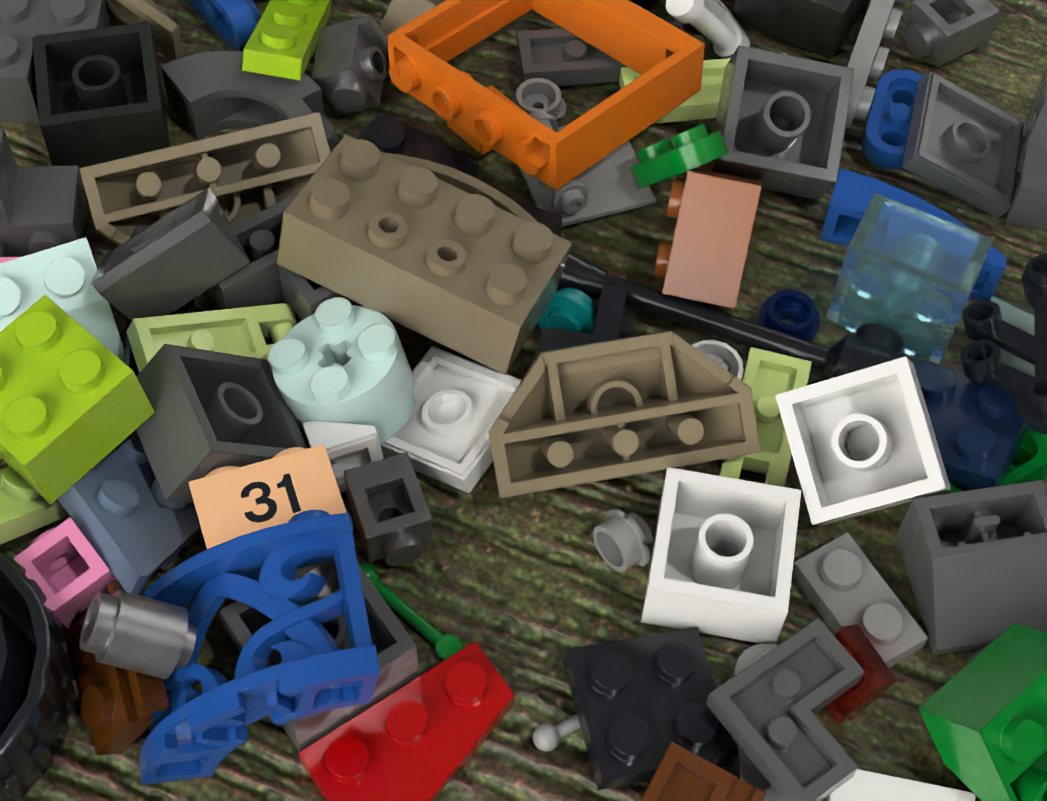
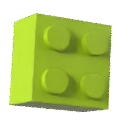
M43 295L0 331V458L52 505L149 419L155 411L134 371L49 297Z

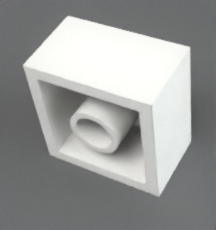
M907 356L775 395L812 525H827L911 502L914 498L928 497L951 491L915 366Z
M667 467L659 504L641 622L681 630L697 627L699 633L760 644H776L788 614L801 490Z

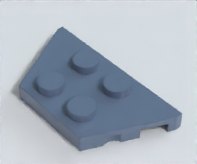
M136 430L58 498L61 505L80 528L124 590L132 594L138 595L145 588L150 577L159 568L164 570L176 559L182 547H188L202 534L194 503L165 501Z

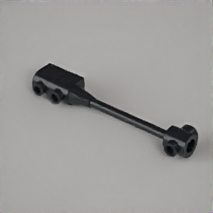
M513 200L533 216L537 222L544 224L553 234L561 237V215ZM571 249L557 291L563 288L577 289L592 299H600L603 284L628 288L626 306L748 347L812 361L811 368L822 371L824 381L905 356L908 358L909 355L902 352L904 347L902 336L895 330L881 324H863L856 329L854 336L847 334L833 346L827 347L680 297L662 294V291L608 274L609 271Z

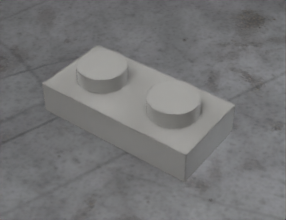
M848 532L793 563L792 577L843 647L865 671L864 675L868 680L923 648L928 637Z

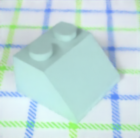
M86 237L0 263V331L43 295H46L124 362V347L110 304L97 292L91 283L97 272V266Z

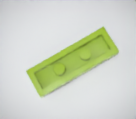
M270 0L243 49L242 71L300 81L318 44L321 28L326 26L331 16L332 0Z

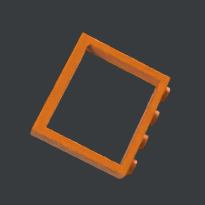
M445 0L387 35L390 66L388 71L391 83L402 92L410 94L434 110L441 118L451 121L474 136L482 145L492 148L518 165L525 173L533 175L556 191L701 91L705 43L629 0ZM530 10H533L641 74V76L558 132H555L447 62Z

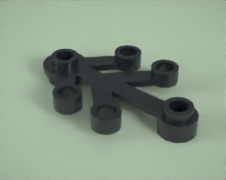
M1042 254L1032 258L1027 263L1026 270L1022 274L1026 301L1030 306L1034 307L1035 336L1003 321L1000 307L997 303L988 300L977 301L968 305L962 312L966 334L975 342L966 345L962 349L960 357L965 376L969 380L986 382L1013 396L1018 416L1026 422L1031 430L1040 434H1047V254ZM999 348L1035 365V377L1004 364Z

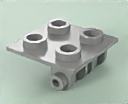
M535 110L529 114L555 132L565 127H558L556 118L553 115L547 114L545 110ZM629 141L557 191L533 175L525 173L519 167L535 207L561 215L562 227L656 203V197L650 185L638 189L629 167L639 163Z

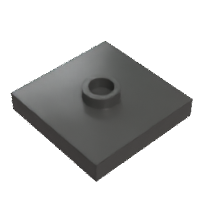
M929 71L918 81L902 168L998 219L1011 208L1023 122Z

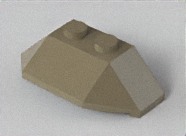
M320 112L83 167L79 168L96 230L122 244L130 239L135 226L149 227L207 188H210L230 225L241 222L299 193L329 156L330 149Z
M670 330L540 352L488 431L499 498L664 470L667 467L675 468L760 453L751 387Z

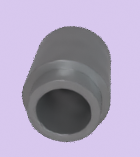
M117 590L113 596L98 592L93 597L83 622L80 650L94 653L96 662L167 679L175 667L185 668L194 650L197 628L194 625L188 624V610L184 607Z

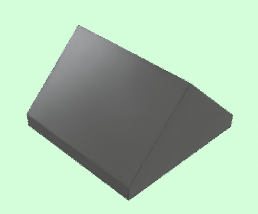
M207 188L105 254L91 283L102 297L132 321L135 318L170 315L249 264L250 260L219 202L210 188Z

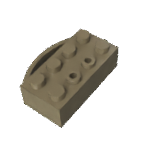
M345 134L284 211L277 264L370 310L378 311L387 318L506 375L557 291L572 242L553 234L547 226L537 222L533 216L515 201L473 176L429 160L400 154L383 153L370 141L354 139Z

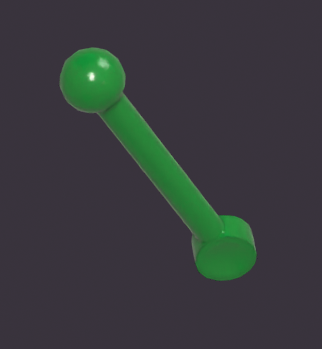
M370 563L360 564V567L385 602L435 646L436 658L440 662L462 650V642L458 637L450 634L442 635L379 579L378 570L374 565Z

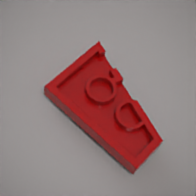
M475 641L298 752L300 763L325 801H434L459 768L463 769L513 707L515 694Z

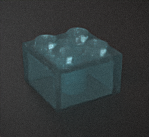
M874 193L848 246L826 318L841 324L853 333L863 324L874 323L887 326L902 336L904 340L902 352L912 357L924 358L940 364L994 239Z

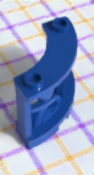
M323 510L300 512L294 515L288 523L239 536L191 557L156 580L141 595L186 608L188 610V624L194 625L197 628L196 642L188 664L185 668L175 667L172 674L167 679H163L170 706L165 711H154L152 713L154 722L150 725L151 733L143 743L139 755L141 785L214 776L220 762L235 748L248 741L247 726L266 716L271 715L272 722L280 726L313 714L371 703L380 676L376 646L372 645L352 533L351 514L340 513L330 515ZM335 560L340 590L318 601L304 606L299 605L318 595L326 584V578L310 572L303 578L296 580V569L306 565ZM225 599L243 602L272 620L256 631L245 644L236 665L234 680L229 682L219 671L197 664L200 648L208 627ZM341 615L345 617L350 646L349 649L343 650L339 648L333 637L322 626V623ZM272 651H279L282 657L281 663L266 668V661ZM201 683L202 692L192 689L193 685Z

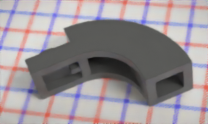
M243 51L203 52L182 57L160 66L168 103L197 140L224 129L253 128L320 112L330 153L339 143L335 129L324 116L322 90L305 73L299 81L242 71Z

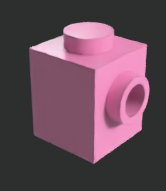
M71 517L57 527L42 533L28 548L13 558L26 569L25 575L27 578L38 583L47 597L44 603L45 606L53 611L67 629L89 606L96 593L109 594L107 584L111 579H116Z

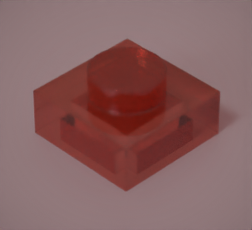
M858 624L843 626L834 634L835 638L865 671L858 684L826 706L837 724L852 721L898 681Z

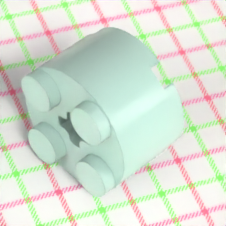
M345 298L328 299L317 307L314 314L296 324L269 351L268 358L275 383L284 401L290 408L302 436L307 442L302 423L307 421H326L374 425L379 442L382 444L398 433L413 414L416 403L413 396L416 386L413 372L394 325L385 315L378 311L370 310L364 306L352 305Z

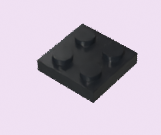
M697 627L566 650L563 664L597 790L652 780L671 741L718 767L731 765L736 758L737 752L732 736L706 705L709 693L716 689V685Z

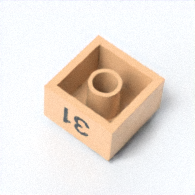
M324 444L308 449L302 447L285 449L273 456L272 459L243 467H220L209 472L203 478L188 482L207 550L239 536L288 523L294 515L303 511L323 510L330 515L347 513ZM225 599L222 604L223 608L235 602V600Z

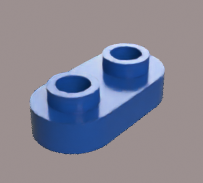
M187 0L206 23L234 50H239L246 45L261 18L252 0Z
M897 69L885 73L878 81L861 146L867 159L879 167L902 169L918 81L924 77L921 74L911 70Z

